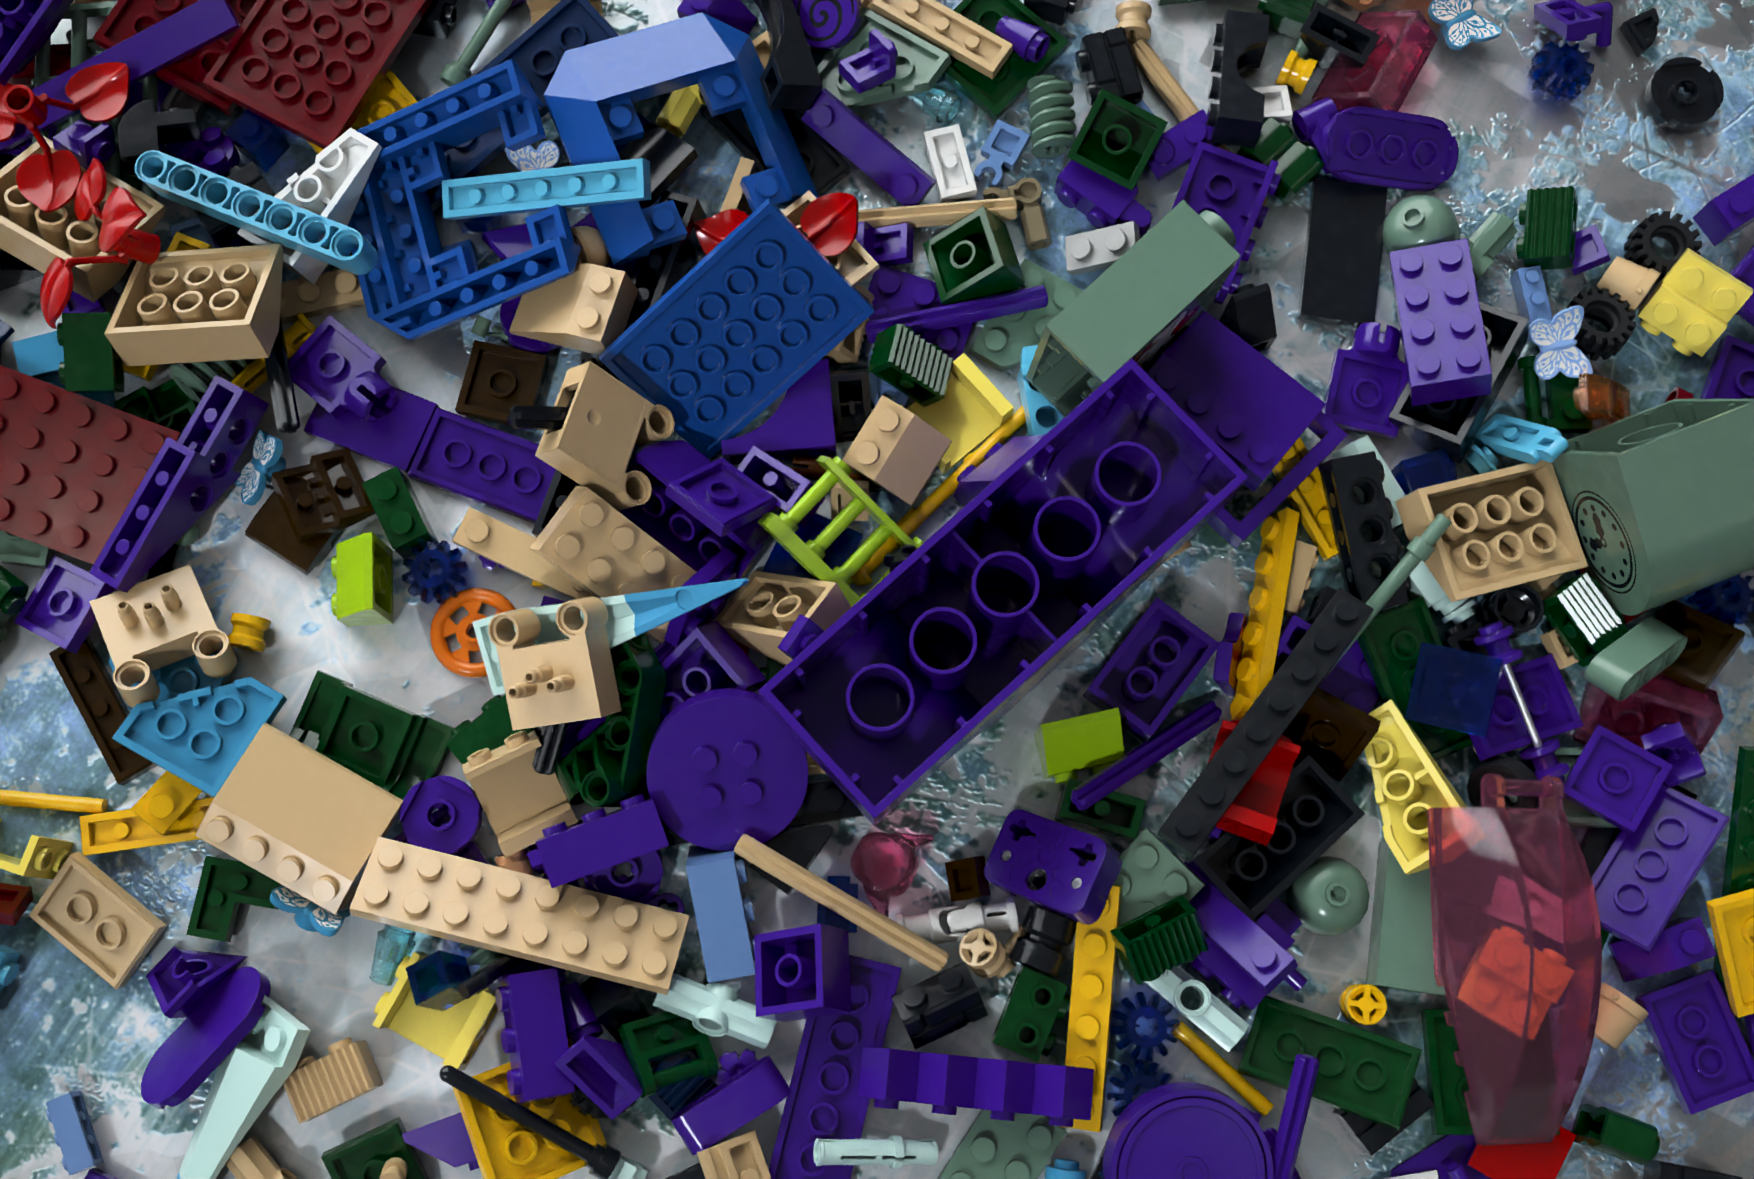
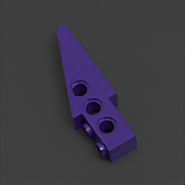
M215 375L178 441L169 437L165 440L89 573L115 589L127 593L239 478L241 474L232 469L270 404Z

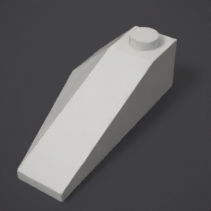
M349 128L316 155L315 163L300 176L295 172L286 180L289 184L274 197L348 226L382 147L377 142ZM292 222L288 223L285 229L288 228L292 224ZM241 228L237 232V234L253 245L278 244ZM325 234L317 240V243L325 237ZM282 245L284 249L283 266L314 285L328 263Z

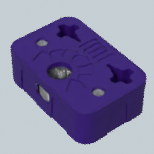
M1016 809L1010 812L1004 821L985 864L984 876L989 882L1010 895L1018 896L1037 906L1070 917L1079 923L1089 925L1095 923L1101 916L1123 861L1118 858L1119 852L1096 836L1031 812Z

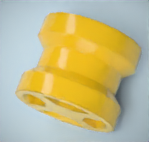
M1291 49L1275 84L1289 85L1293 87L1295 93L1302 95L1318 61L1312 58L1305 60L1299 56L1297 51Z
M232 613L230 622L233 625L232 633L227 635L232 647L264 652L266 645L263 640L264 632L270 629L271 621L254 615Z
M1353 984L1345 988L1341 993L1339 1007L1341 1013L1348 1021L1355 1024L1373 1025L1384 1017L1387 1002L1382 991L1376 986Z

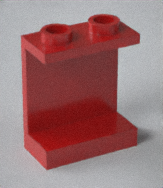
M1223 719L1208 763L1240 720H1232L1230 722ZM1282 736L1216 825V828L1267 846L1274 833L1278 821L1276 817L1293 764L1299 755L1301 746L1293 744L1291 739Z

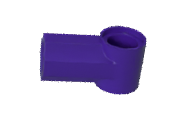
M1329 97L1294 111L1292 117V125L1298 138L1302 142L1308 141L1309 145L1317 150L1320 157L1322 132L1328 121L1339 112L1335 103ZM1324 165L1323 170L1325 174H1331Z

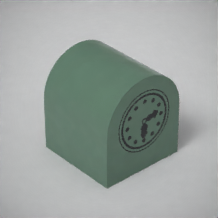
M1754 398L1673 399L1567 440L1569 447L1552 462L1588 567L1584 569L1591 578L1599 582L1603 589L1604 597L1612 608L1619 613L1629 616L1637 615L1754 569Z

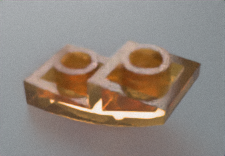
M1588 373L1579 374V387L1574 388V403L1576 409L1580 410L1590 421L1607 419L1610 423H1614L1631 416L1630 390L1622 384L1605 377Z

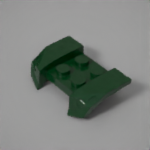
M317 670L289 734L290 737L373 784L382 787V789L402 800L415 784L439 775L450 750L445 743L452 738L451 732L454 727L424 714L417 715L356 689L349 682Z

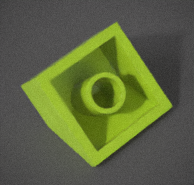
M373 532L363 533L336 544V556H333L331 560L332 575L334 579H337V593H333L331 598L333 615L337 616V620L347 627L393 624V550Z
M1119 707L1040 724L1034 734L1044 779L1054 778L1056 784L1065 783L1069 778L1079 779L1077 772L1092 769L1093 775L1124 756Z

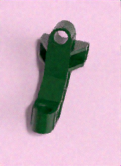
M645 633L610 649L622 711L606 716L605 723L557 763L555 774L571 805L586 803L591 807H621L620 801L639 794H643L645 800L650 799L646 776L650 747L659 726L666 686V674Z

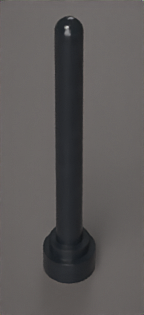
M451 1065L441 1068L439 1076L442 1081L584 1160V1166L590 1169L589 1174L598 1179H608L620 1158L621 1151L607 1143L603 1146L596 1143L593 1146Z

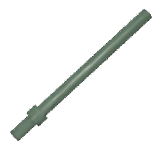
M1439 513L1420 537L1415 536L1408 544L1406 549L1409 551L1366 602L1374 610L1336 664L1421 560L1426 562L1435 551L1432 547L1452 524L1444 515Z

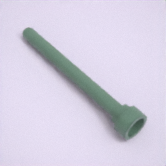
M495 0L458 61L453 60L451 65H445L438 76L442 82L451 87L469 79L472 74L470 71L472 65L513 0Z

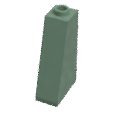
M1386 841L1380 842L1366 984L1443 997H1457L1458 988L1434 867L1407 875Z

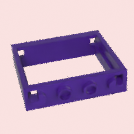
M1322 411L1319 412L1308 426L1321 440L1240 522L1225 508L1221 509L1207 522L1235 550L1347 436Z

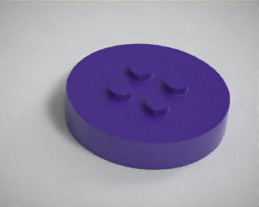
M732 688L709 690L680 703L665 717L658 727L650 747L647 762V787L660 818L678 836L706 849L734 851V847L743 834H747L761 843L767 842L784 830L796 816L803 803L808 785L807 752L768 710L760 694Z
M1175 1082L1158 1086L1145 1092L1131 1102L1120 1114L1106 1141L1103 1156L1104 1179H1273V1160L1269 1143L1263 1130L1244 1107L1227 1094L1208 1085L1192 1082Z

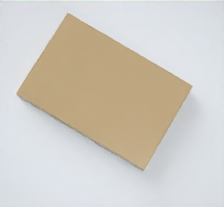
M80 852L69 855L29 914L35 922L116 990L125 987L167 926Z

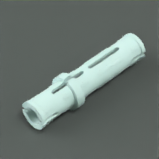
M891 1135L888 1139L817 1138L814 1142L813 1158L816 1166L889 1165L891 1169H901L903 1165L934 1166L938 1160V1145L934 1138L902 1139L900 1135Z

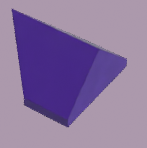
M174 945L146 977L163 1014L170 1019L187 1018L226 976L235 971L248 956L185 950Z

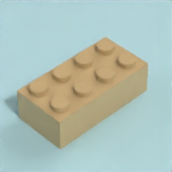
M576 486L530 547L532 551L597 598L681 587L697 573L592 490L583 486ZM670 621L645 632V634L651 640L663 644Z

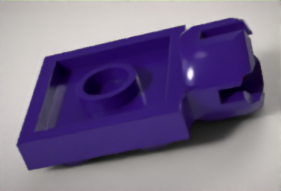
M331 315L321 323L289 359L292 382L336 418L342 412L351 410L366 422H376L386 415L373 404L379 399L388 408L392 409L396 401L394 387L380 376V371L387 361Z
M1366 322L1362 323L1355 330L1350 350L1338 348L1334 352L1324 400L1326 405L1322 412L1340 428L1393 440L1397 437L1399 428L1389 421V415L1408 383L1405 363L1399 361L1397 355L1401 334L1397 328L1387 325L1386 332H1379L1381 323Z

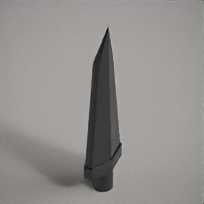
M506 955L494 963L488 964L458 986L460 995L464 999H469L473 995L479 994L525 959Z

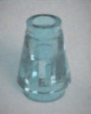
M936 84L929 91L906 96L907 99L911 100L937 123L945 122L950 124L956 118L962 104L961 97L956 95L954 89Z
M385 924L383 930L378 931L371 968L372 972L369 977L372 981L386 986L393 985L398 966L407 955L411 954L416 946L414 941L416 932Z

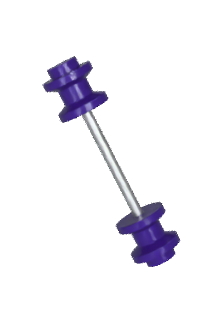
M1497 621L1479 628L1480 636L1473 640L1475 645L1485 646L1489 657L1483 662L1485 669L1502 666L1534 744L1519 752L1521 758L1532 761L1535 769L1533 773L1543 788L1562 783L1566 780L1564 774L1570 771L1568 763H1561L1557 760L1555 751L1561 746L1558 739L1541 742L1510 666L1511 662L1524 656L1522 649H1513L1508 639L1514 632L1512 625L1503 627L1502 622Z

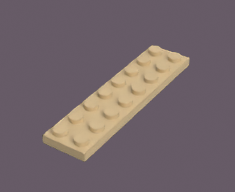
M379 836L349 908L352 916L664 995L669 993L690 916L568 884L551 888L549 879Z

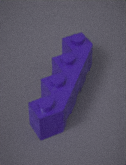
M863 1046L858 1097L874 1098V1107L898 1109L899 1101L932 1104V1113L956 1115L957 1107L990 1110V1119L1015 1121V1113L1049 1116L1048 1125L1073 1127L1074 1119L1091 1120L1094 1069Z

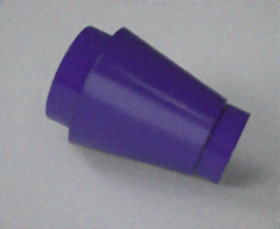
M1007 15L1000 19L995 29V34L1013 44V51L1025 62H1039L1050 46L1051 37L1046 34L1044 28L1010 18Z
M573 982L561 987L560 993L567 1039H571L574 1045L584 1035L596 1038L602 1035L601 1023L596 1018L579 983Z

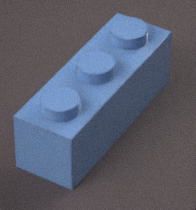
M1540 265L1517 269L1510 276L1519 316L1529 319V325L1536 319H1546L1551 322L1553 316Z
M81 1091L69 1092L46 1102L48 1108L46 1115L53 1124L55 1130L54 1139L57 1146L61 1148L63 1154L62 1164L64 1169L68 1171L69 1176L104 1163Z

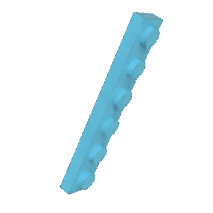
M639 158L442 180L443 218L458 220L543 211L557 204L565 208L651 200L650 161Z

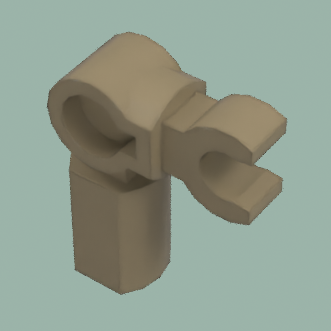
M1031 177L1023 178L1016 184L1008 186L1006 190H1001L998 187H989L983 190L984 200L1009 197L1016 199L1017 210H1022L1020 218L1029 250L1043 249L1051 245L1052 240L1045 210L1040 205L1042 202V189L1036 179Z

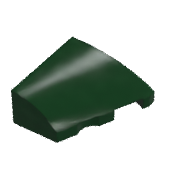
M174 379L152 390L143 386L114 402L119 410L180 433L183 432L198 406V403L193 401L179 388Z

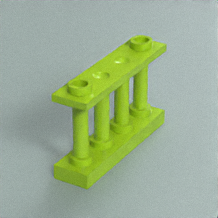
M821 455L816 461L826 472L786 514L782 512L777 516L772 512H768L757 523L816 580L836 582L852 607L866 594L862 592L858 596L849 587L853 582L851 577L890 536L901 547L909 544L919 548L924 542L916 536L911 539L849 477L853 471L843 460L837 456L831 459L828 456ZM838 483L853 499L813 541L809 539L804 543L795 534L799 529L797 524ZM865 510L879 524L878 528L840 568L835 566L831 569L822 560L826 556L824 551ZM890 569L871 589H873L880 581H882L890 573Z

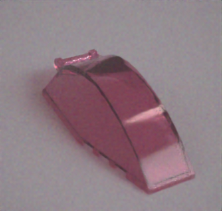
M1486 774L1483 776L1480 784L1481 807L1430 808L1427 812L1434 975L1437 986H1444L1450 1009V1011L1444 1012L1447 1026H1454L1460 1051L1454 1052L1456 1064L1464 1066L1470 1090L1464 1092L1476 1144L1550 1143L1567 1115L1581 1084L1594 1039L1602 970L1599 911L1594 885L1585 857L1563 811L1564 785L1562 780L1556 776H1545L1541 780L1504 779L1500 774ZM1505 795L1539 797L1540 809L1505 807L1504 797Z

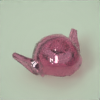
M872 832L862 837L851 856L850 866L855 877L863 884L865 894L876 911L889 918L890 898L904 894L914 882L919 869L917 851L934 841L931 834Z

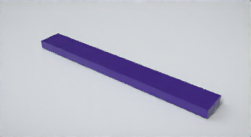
M199 0L32 89V91L37 96L45 93L50 98L73 103L65 93V86L69 79L84 68L109 62H120L128 65L131 86L237 30L241 25L227 0ZM47 105V119L42 125L38 126V130L42 133L81 111L78 109L72 112ZM16 123V131L13 137L7 141L0 142V154L33 138L34 135L25 125Z

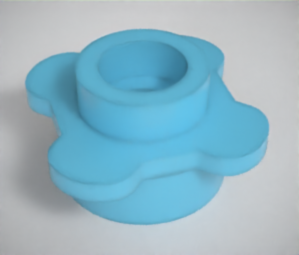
M1474 444L1470 448L1471 452L1464 457V461L1475 475L1498 470L1495 466L1499 464V461L1486 446L1480 449Z

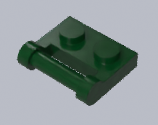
M1526 356L1517 359V370L1519 373H1522L1526 421L1556 428L1561 433H1588L1593 429L1588 377H1567L1559 371L1552 379L1545 380L1549 418L1546 419L1542 417L1538 376L1533 370V362L1536 356Z
M666 1011L622 1024L618 1030L630 1065L643 1090L641 1098L656 1094V1089L699 1075L707 1078L718 1074V1061L707 1034L694 1028L691 1020ZM688 1050H695L696 1060L652 1073L649 1065L650 1062Z

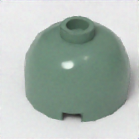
M1413 195L1401 200L1390 210L1383 223L1382 239L1386 252L1389 255V252L1460 240L1461 230L1455 213L1442 199L1431 195Z
M1330 856L1319 857L1289 885L1286 892L1288 907L1298 916L1302 922L1301 926L1306 930L1308 929L1313 933L1323 936L1347 933L1358 925L1368 910L1370 897L1367 882L1360 871L1344 859Z

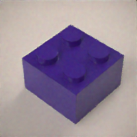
M819 923L754 935L756 1017L788 1022L851 1012L848 930Z

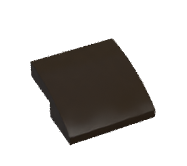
M348 448L313 455L308 465L272 473L271 483L299 544L340 531L375 514V510L362 485L364 481Z
M274 490L247 527L245 535L305 575H308L332 550L331 542L342 530L299 544Z

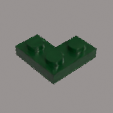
M206 856L186 935L231 942L240 903L279 909L270 902L269 898L272 890L282 885L243 862Z

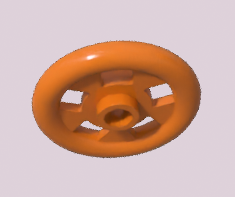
M469 588L453 594L440 605L431 623L430 641L436 658L447 670L467 678L488 676L484 662L471 663L470 652H479L480 648L477 638L469 637V630L473 627V621L487 617L479 614L483 604L494 607L497 610L495 615L516 609L502 594L486 588ZM464 607L469 612V615L462 618L457 625L453 622L451 616L458 609ZM456 634L457 640L462 647L451 652L446 638Z

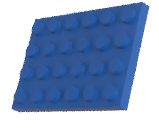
M768 198L599 355V361L626 386L654 405L667 407L674 417V430L701 454L710 459L721 449V440L735 437L875 311L873 306Z

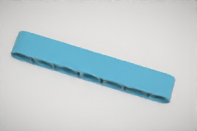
M146 151L136 160L135 173L137 177L164 198L353 274H367L377 264L378 255L376 249L360 232L351 227L160 151ZM290 222H292V224H291L288 228L285 229V227L287 226V224L290 223ZM325 234V237L317 243V240ZM359 247L357 252L350 256L352 250Z

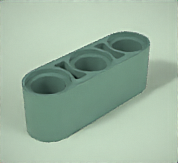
M1649 616L1599 652L1588 665L1584 679L1617 701L1622 702L1675 662L1684 650L1688 638L1655 617Z

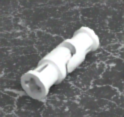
M1007 897L1005 902L982 905L980 901L972 902L965 909L963 906L954 905L928 909L926 914L904 917L901 913L895 914L898 924L927 941H932L933 944L962 940L968 932L979 928L989 930L990 932L1010 929L1012 933L1019 932L1017 911L1013 897ZM947 914V929L950 935L943 932L939 923L940 918Z

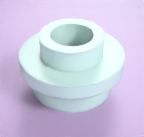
M1467 598L1449 602L1440 609L1444 615L1442 621L1444 624L1450 620L1455 625L1460 624L1475 614L1472 606L1477 603V600L1475 598Z

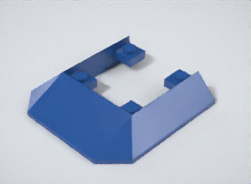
M703 12L565 51L544 93V101L572 166L621 161L615 146L643 138L644 129L633 103L698 84L711 117L741 108L767 170L742 177L740 185L752 213L768 198L779 209L787 208L809 190L816 198H819L782 110L769 109L760 82L764 68L750 35ZM673 199L641 209L638 201L589 206L614 267L649 256L651 250L684 240L687 236L686 228Z
M515 60L505 61L356 130L382 147L348 223V227L357 230L376 249L378 255L377 264L373 270L367 274L358 275L368 317L409 340L418 339L574 273L582 246L574 243L566 209L558 204L525 218L533 248L475 272L469 248L459 246L443 253L427 190L442 184V180H451L444 154L445 151L498 127H501L506 148L512 151H517L546 138L539 109L544 106ZM359 247L352 250V255L357 252Z

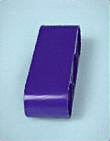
M768 1055L682 1108L670 1121L690 1153L696 1155L697 1152L709 1148L777 1105L791 1093V1089Z

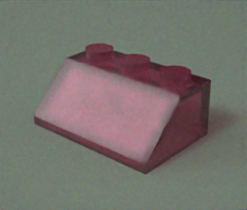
M1420 10L1359 13L1355 22L1381 35L1363 68H1328L1312 99L1316 102L1329 97L1335 103L1338 111L1350 107L1365 106L1398 112L1438 38Z
M1661 673L1622 702L1617 701L1587 682L1578 713L1584 726L1574 730L1573 740L1586 744L1593 730L1599 724L1645 749L1640 736L1652 732L1654 728L1660 725L1680 722L1695 740L1701 755L1724 716L1717 691L1708 688L1703 694Z

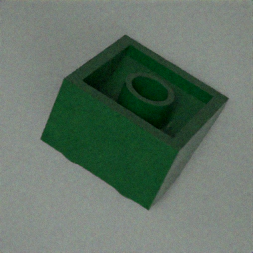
M1101 88L1066 157L1133 191L1168 122Z
M984 206L923 243L941 303L944 305L1011 292L1026 283L1006 224Z

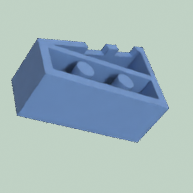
M690 846L686 871L708 983L754 975L755 941L751 933L750 922L755 921L752 898H746L743 884L748 883L745 860H739V856L734 851H716L700 846Z

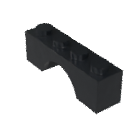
M1226 9L1223 23H1216L1212 46H1218V50L1214 49L1210 72L1216 73V77L1212 76L1208 91V99H1214V104H1209L1206 118V126L1212 127V143L1255 148L1263 125L1265 95L1249 87L1239 74L1246 70L1260 68L1268 42L1269 15Z

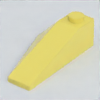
M1390 699L1370 712L1368 715L1381 722L1379 730L1364 749L1373 776L1376 803L1379 804L1384 825L1382 826L1384 839L1405 874H1413L1454 861L1487 841L1486 835L1394 701Z

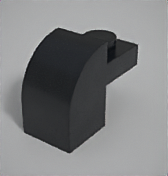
M153 99L142 101L131 107L123 115L118 127L120 157L129 175L136 174V160L146 151L156 150L165 153L164 144L202 140L201 126L194 109L171 108L165 112H158Z

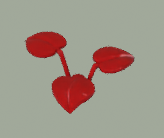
M109 62L84 68L74 74L65 86V93L73 103L50 98L45 93L37 96L25 85L7 83L4 86L0 84V142L7 141L13 137L17 123L25 125L41 146L44 155L33 154L24 159L17 169L16 183L20 193L45 213L54 212L68 204L75 196L82 177L81 165L75 155L68 150H59L51 153L49 145L38 130V126L42 125L47 119V105L72 112L80 109L81 114L91 122H107L118 117L125 109L129 100L130 69L126 63Z
M97 158L92 159L88 169L79 181L74 197V212L80 221H88L92 213L102 219L103 223L98 239L99 249L105 253H111L114 250L118 252V255L67 258L65 262L62 258H54L44 274L40 288V304L43 316L47 324L54 329H57L55 325L56 320L64 311L73 290L72 268L75 265L121 263L127 265L129 259L152 265L160 253L161 240L158 235L135 229L147 214L135 203L127 189L116 187L107 198L103 211L101 210L99 204L106 194L107 180L104 167Z
M831 193L815 199L803 211L800 218L801 228L809 235L806 238L811 243L813 242V245L824 256H838L847 251L854 242L858 230V200L855 196L848 193ZM729 209L694 222L695 232L706 255L709 254L750 215L738 209Z

